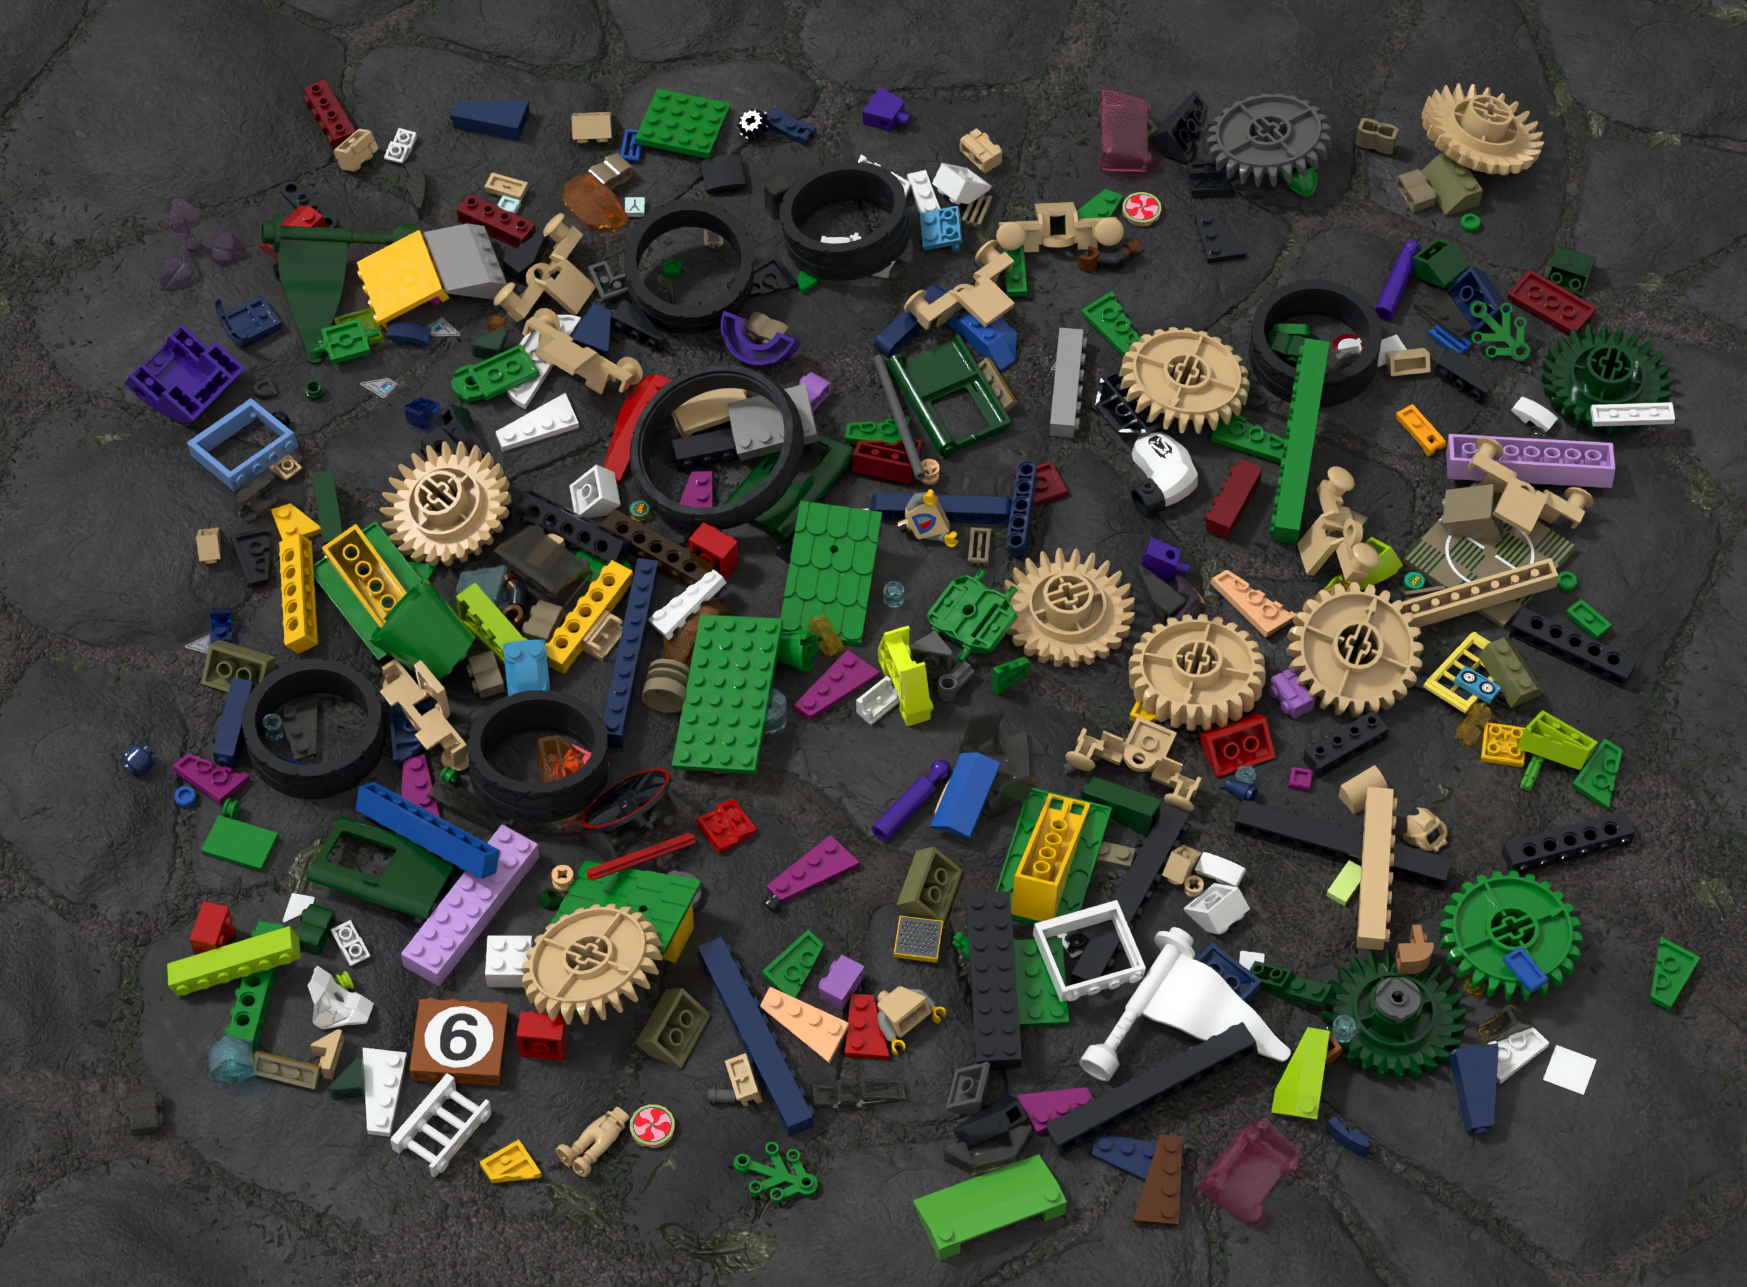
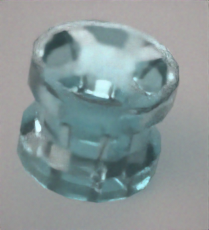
M896 581L888 582L883 589L884 603L889 607H899L904 602V587Z
M1340 1015L1335 1018L1332 1035L1337 1041L1346 1043L1353 1039L1356 1028L1354 1019L1348 1015Z

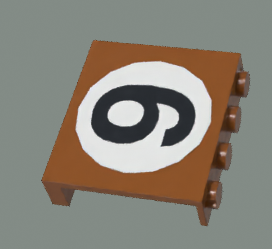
M419 999L409 1070L411 1080L440 1082L448 1073L454 1077L455 1083L501 1086L502 1076L500 1068L506 1021L507 1017L510 1016L508 1004H503L499 1001L484 1003L478 1000L467 1002L457 999Z

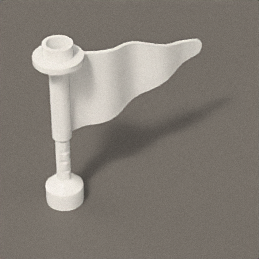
M1172 927L1169 932L1159 931L1156 934L1154 941L1161 950V953L1125 1006L1124 1014L1105 1043L1090 1045L1079 1063L1094 1078L1105 1082L1110 1081L1119 1067L1115 1051L1136 1018L1141 1015L1153 1021L1177 1028L1202 1041H1207L1211 1036L1218 1035L1226 1031L1230 1026L1243 1022L1256 1040L1258 1054L1284 1062L1289 1058L1291 1050L1272 1033L1261 1017L1231 989L1215 970L1204 963L1194 960L1195 952L1191 947L1194 942L1193 938L1184 930Z

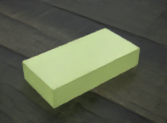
M1349 860L1328 889L1326 896L1346 906L1360 886L1361 867Z

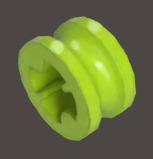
M344 971L343 975L337 974L335 976L339 986L345 990L348 988L354 989L347 971Z

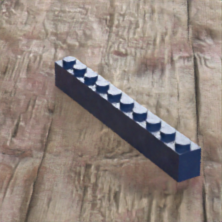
M637 558L603 717V723L607 730L608 747L623 749L649 625L648 619L651 616L659 578L657 560Z
M719 937L697 946L698 958L788 1137L813 1127L814 1110L811 1105L806 1104L804 1100L806 1099L805 1092L801 1086H797L795 1072L792 1068H788L786 1064L787 1057L784 1051H779L777 1037L774 1032L770 1033L768 1029L769 1022L765 1014L761 1015L759 1011L760 1005L756 996H751L749 992L751 991L750 984L746 978H742L740 964L738 961L733 960V952L729 943L725 944L723 938Z

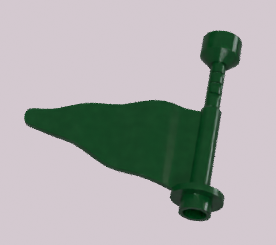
M279 213L273 214L272 221H262L261 243L271 245L272 253H278V270L281 285L309 363L318 364L322 359L323 351L314 354L312 346L323 343L321 329L331 326L339 305L345 278L347 245L351 243L391 245L418 231L417 225L399 224L391 233L352 231L351 229L285 226L281 225Z

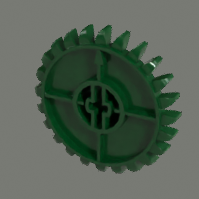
M1603 323L1599 337L1594 336L1591 325L1588 324L1586 325L1583 340H1581L1579 334L1573 328L1569 338L1570 345L1560 336L1557 342L1558 350L1550 346L1548 351L1549 359L1544 358L1542 365L1544 371L1541 374V381L1545 385L1544 394L1546 397L1551 398L1550 405L1553 409H1561L1560 417L1566 420L1572 419L1574 421L1573 426L1577 428L1585 426L1588 427V431L1591 433L1600 430L1605 435H1611L1612 431H1618L1622 435L1627 434L1629 428L1636 431L1641 430L1643 425L1593 426L1590 411L1591 405L1668 402L1672 391L1667 390L1672 385L1673 377L1665 378L1669 372L1670 364L1658 367L1661 363L1663 352L1660 351L1648 357L1653 342L1649 340L1641 348H1637L1639 332L1637 331L1627 342L1623 341V326L1617 329L1613 338H1609L1606 323ZM1605 372L1611 373L1610 379L1604 378Z
M1386 947L1382 963H1378L1373 951L1368 950L1366 967L1364 968L1355 956L1351 958L1350 969L1352 975L1342 966L1338 967L1337 978L1339 983L1332 979L1328 981V984L1332 985L1335 990L1325 1006L1330 1011L1323 1010L1321 1018L1325 1024L1333 1025L1326 1027V1030L1332 1033L1342 1047L1343 1052L1347 1053L1346 1063L1349 1065L1359 1063L1361 1065V1072L1364 1074H1368L1371 1070L1376 1071L1378 1079L1384 1080L1387 1074H1391L1396 1081H1402L1404 1074H1410L1414 1079L1420 1078L1422 1069L1433 1073L1438 1067L1436 1060L1440 1063H1447L1450 1060L1449 1051L1459 1048L1461 1040L1455 1037L1463 1035L1466 1024L1456 1022L1464 1019L1467 1010L1466 1008L1452 1009L1460 1003L1463 994L1460 991L1447 996L1452 988L1454 978L1451 976L1438 983L1441 972L1440 964H1437L1428 973H1425L1423 970L1416 974L1398 975L1397 964L1393 962L1391 949ZM1399 977L1406 978L1412 981L1419 989L1421 999L1417 1013L1401 1023L1385 1017L1375 1006L1377 988L1388 978H1391V980L1399 979ZM1393 996L1395 1002H1402V996Z

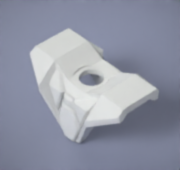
M317 966L313 970L314 974L311 981L308 983L314 1003L312 1019L314 1025L320 1029H329L344 1025L366 1024L374 1003L356 992H348L336 984L331 974Z

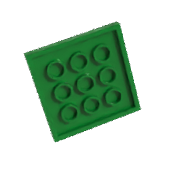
M657 88L636 134L635 144L709 159L731 109V103Z
M1047 938L1046 941L1066 987L1062 938ZM1035 939L1013 940L1019 1026L1069 1024L1067 1000L1060 1002Z

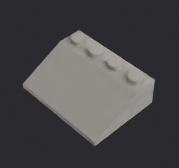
M462 224L427 231L423 234L445 293L494 300L497 293L507 284L484 226Z
M806 384L784 389L792 398L799 411L804 432V445L820 441ZM759 395L727 404L736 450L741 461L782 450L784 442L783 417L781 411L771 401Z

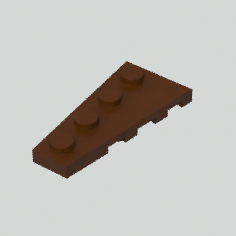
M1160 1134L1132 1222L1178 1227L1183 1136Z

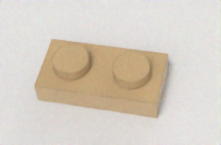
M491 173L484 188L485 192L499 196L504 195L522 201L528 189V182Z

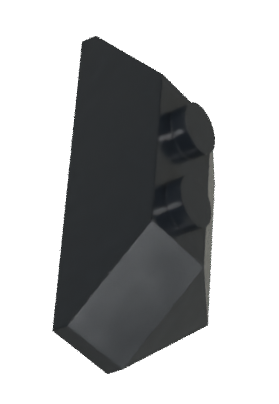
M1118 369L1101 377L1095 408L1118 435H1147L1163 426V422L1158 417L1151 423L1148 421L1151 410L1149 406L1139 413L1135 412L1140 396L1129 402L1126 401L1130 387L1121 389L1124 376L1119 377L1120 371Z

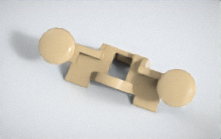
M1064 202L1034 204L1038 221L999 222V229L996 234L998 244L1005 250H1016L1024 245V252H1039V244L1047 247H1067L1078 243V250H1088V246L1097 249V240L1105 246L1116 245L1122 239L1124 229L1116 217L1078 219L1074 203ZM1065 215L1066 235H1050V217Z
M562 213L554 216L543 230L544 236L549 235L557 242L553 247L554 251L549 256L552 260L550 264L537 263L528 269L526 274L528 288L524 293L519 296L512 290L515 287V283L511 282L506 284L494 299V305L500 304L516 322L525 318L544 290L574 316L579 312L596 287L595 284L566 259L583 234L574 226L568 228L562 222L564 218ZM534 271H538L540 273V279H537L535 277ZM554 272H560L555 280L552 277L549 278Z
M990 240L978 250L975 256L977 263L982 262L985 265L973 275V278L976 280L975 286L960 284L932 304L925 300L927 292L919 290L907 300L904 311L906 313L911 312L917 318V321L928 330L931 322L937 317L936 327H939L952 318L955 312L964 307L984 327H987L1014 307L1015 303L996 285L999 273L1005 269L1008 272L1012 270L1014 260L1006 252L1000 254L995 249L998 242Z
M548 308L537 310L534 316L525 323L523 335L526 336L534 331L540 333V341L535 356L550 365L558 366L571 375L577 373L587 379L585 385L601 395L604 392L607 381L610 379L614 382L617 380L622 381L619 391L622 393L630 385H636L643 378L642 366L636 359L623 357L616 365L589 347L582 348L573 343L572 337L558 331L560 329L559 318L555 312Z
M1480 437L1475 441L1478 451L1471 458L1467 470L1470 471L1475 466L1487 473L1480 482V485L1494 484L1497 492L1503 493L1492 515L1529 535L1538 517L1552 524L1560 514L1572 520L1571 528L1575 529L1585 514L1583 508L1593 506L1594 500L1591 494L1581 488L1571 487L1567 489L1564 493L1567 501L1548 490H1545L1543 493L1538 490L1535 491L1529 483L1517 479L1516 472L1493 460V458L1503 456L1504 450L1499 442L1489 437Z
M1331 467L1328 470L1330 480L1324 479L1316 488L1324 514L1320 515L1297 545L1307 575L1314 576L1336 550L1345 581L1360 584L1370 568L1378 566L1380 562L1379 555L1370 545L1361 543L1363 537L1361 523L1353 520L1350 508L1340 506L1344 503L1342 495L1346 491L1352 490L1355 485L1352 475L1341 467ZM1328 528L1342 531L1344 537L1339 539L1327 537L1325 531Z
M396 659L383 666L382 671L385 681L380 693L391 707L397 703L401 705L409 722L419 731L415 736L422 745L429 750L440 743L444 748L442 763L445 767L450 766L452 770L456 769L458 771L468 768V746L447 721L450 709L446 692L435 676L421 660L414 664L419 686ZM429 696L434 697L438 702L435 705L436 707L421 716L414 706Z
M1137 716L1126 742H1123V738L1103 731L1100 741L1086 735L1087 729L1083 728L1077 740L1075 751L1067 752L1065 755L1067 762L1071 766L1082 771H1091L1095 768V763L1091 760L1092 755L1120 765L1122 760H1124L1127 766L1134 771H1150L1153 773L1151 776L1152 780L1175 789L1173 794L1169 793L1164 796L1167 805L1185 813H1190L1194 810V805L1190 802V799L1195 797L1202 778L1197 777L1196 781L1182 776L1183 764L1167 758L1177 733ZM1133 758L1136 759V760H1139V761H1141V762H1143V763H1142V764H1136V763L1133 761Z

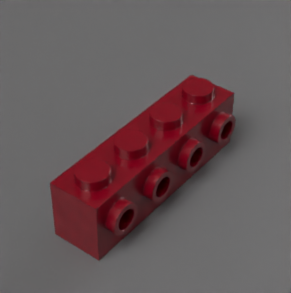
M325 79L304 87L305 96H303L306 107L310 106L312 117L314 120L317 119L319 121V128L322 133H326L328 144L330 146L333 145L336 149L356 132Z
M468 194L456 209L458 222L484 226L488 236L514 248H518L521 243L526 242L536 233L535 223L531 220L517 216L515 213L506 211L496 204L484 201L478 196Z
M1242 459L1239 460L1237 466H1232L1229 480H1225L1222 485V493L1220 496L1216 495L1212 511L1208 510L1204 519L1207 522L1206 531L1229 539L1261 481L1263 467Z

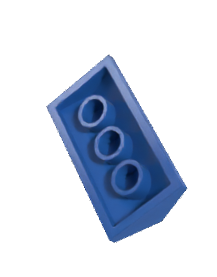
M961 753L930 827L971 838L1001 763L980 753Z

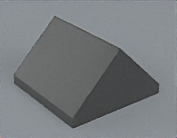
M935 631L910 645L911 660L915 661L916 664L924 662L926 674L943 676L951 672L952 651Z
M984 1062L955 1070L946 1105L948 1111L974 1116L982 1110L990 1077V1063Z

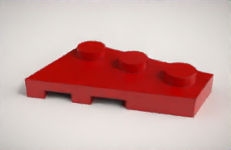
M851 993L845 1057L889 1060L884 1034L879 1028L878 1012L873 995Z

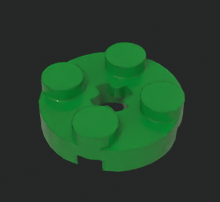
M466 365L459 368L454 373V378L451 381L453 393L466 404L484 398L476 384L468 385L469 381H472V383L474 381L469 375L467 368L474 365Z

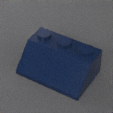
M1470 266L1443 292L1471 335L1475 331L1483 333L1491 330L1480 317H1474L1470 313V306L1473 302H1483L1487 307V313L1499 325L1502 324V313L1499 307L1505 302L1483 270ZM1479 305L1475 306L1474 311L1479 313L1481 307ZM1503 306V312H1508V306Z

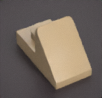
M337 1029L310 1045L312 1055L321 1057L319 1066H321L323 1077L332 1080L344 1043L342 1030Z

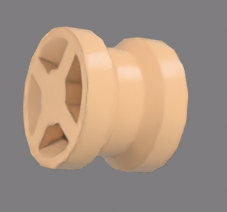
M932 459L923 460L921 464L925 472V478L920 481L926 485L935 484L939 480V464Z
M559 865L552 871L553 887L557 891L568 892L571 884L574 882L573 870L567 865Z

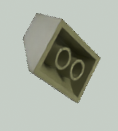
M1441 153L1421 170L1422 174L1426 175L1428 184L1431 188L1435 189L1437 194L1435 202L1445 217L1480 205L1483 190L1468 167L1458 164L1453 159L1445 156L1444 153Z
M1501 638L1488 643L1478 656L1494 682L1501 686L1500 691L1511 708L1545 694V691L1512 641Z
M217 640L209 644L201 684L229 692L232 678L253 681L255 688L258 683L262 682L264 677L274 670L277 657Z
M935 847L916 851L897 906L911 917L940 920L944 924L963 870Z
M683 988L666 989L636 1044L650 1057L678 1069L682 1068L711 1014Z

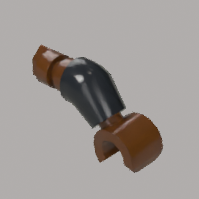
M1133 240L1123 245V247L1101 251V254H1099L1096 248L1088 246V257L1084 255L1078 256V267L1083 272H1093L1098 268L1099 264L1102 267L1118 268L1126 264L1130 257L1143 250V247L1137 240Z
M500 571L495 576L507 589L509 595V606L502 611V614L508 621L516 617L514 619L516 630L522 631L523 625L527 621L523 610L529 598L528 589L512 572Z

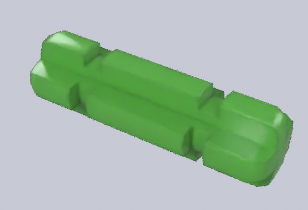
M1533 754L1525 776L1522 779L1521 789L1526 791L1532 789L1544 757Z

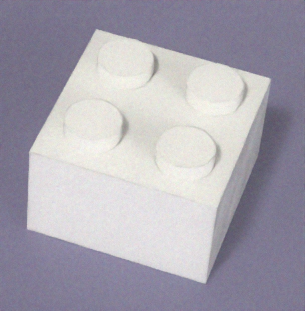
M532 936L487 937L485 969L487 987H523L522 978L524 974L522 972V965L528 960L526 957L528 949L533 947Z

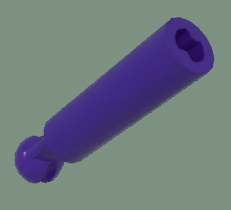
M1416 240L1406 241L1403 244L1400 257L1396 259L1375 307V311L1381 320L1389 321L1395 314L1414 270L1412 257L1421 251V245Z
M945 760L933 762L930 767V775L927 778L920 776L871 827L874 835L881 841L887 842L935 792L934 784L938 780H944L950 776V764Z

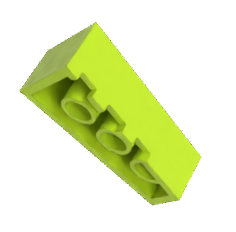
M473 583L456 596L460 619L504 664L503 644L528 640L522 637L476 583Z

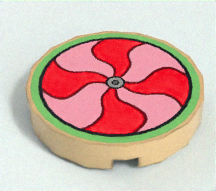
M1137 192L1131 194L1124 200L1122 207L1123 216L1132 225L1139 227L1152 225V222L1157 221L1161 215V203L1155 196L1149 193Z
M660 1105L643 1106L633 1114L630 1120L631 1135L643 1147L658 1148L664 1146L671 1140L675 1130V1121L672 1113Z

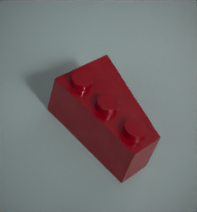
M884 440L858 441L853 453L852 472L912 484L915 475L902 440H897V443H884ZM916 440L914 444L921 460L923 440Z

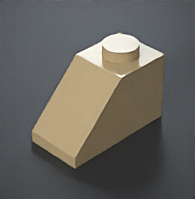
M220 529L198 530L196 540L199 561H205L206 564L217 562V559L221 558Z
M1184 844L1171 852L1162 876L1167 877L1170 883L1176 885L1183 884L1186 878L1193 872L1202 853Z

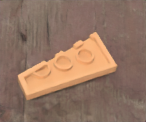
M1225 570L1211 580L1210 584L1265 638L1292 623L1296 616V613L1292 611L1289 613L1282 608L1283 605L1277 601L1272 602L1267 599L1260 590L1256 591L1250 588L1249 583L1229 570Z
M772 987L769 988L760 1005L762 1010L787 1028L828 1064L833 1059L849 1027L848 1022Z

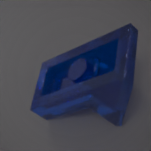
M420 397L404 407V412L408 423L422 429H427L429 416L438 411L439 403Z
M211 608L209 612L211 623L210 642L222 640L232 643L233 608Z

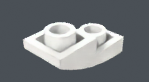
M398 128L394 141H390L384 159L403 164L416 142L417 133Z
M1521 397L1511 409L1525 424L1531 420L1544 433L1558 419L1549 410L1525 397Z
M1203 852L1194 869L1199 875L1216 879L1219 884L1238 887L1246 871L1244 867L1206 852Z
M351 920L331 929V933L350 967L370 957Z

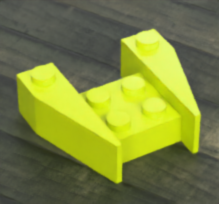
M909 626L885 632L878 647V661L884 675H890L900 698V712L906 726L930 720L931 711L933 710V705L929 698L925 663L916 664L910 658Z

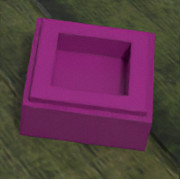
M1292 767L1288 788L1309 792L1313 770Z

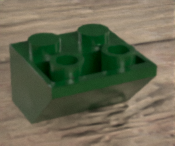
M1436 238L1412 257L1415 277L1443 288L1448 287L1470 267V264L1453 243L1440 238Z
M1559 245L1556 248L1546 279L1572 294L1583 296L1597 257Z

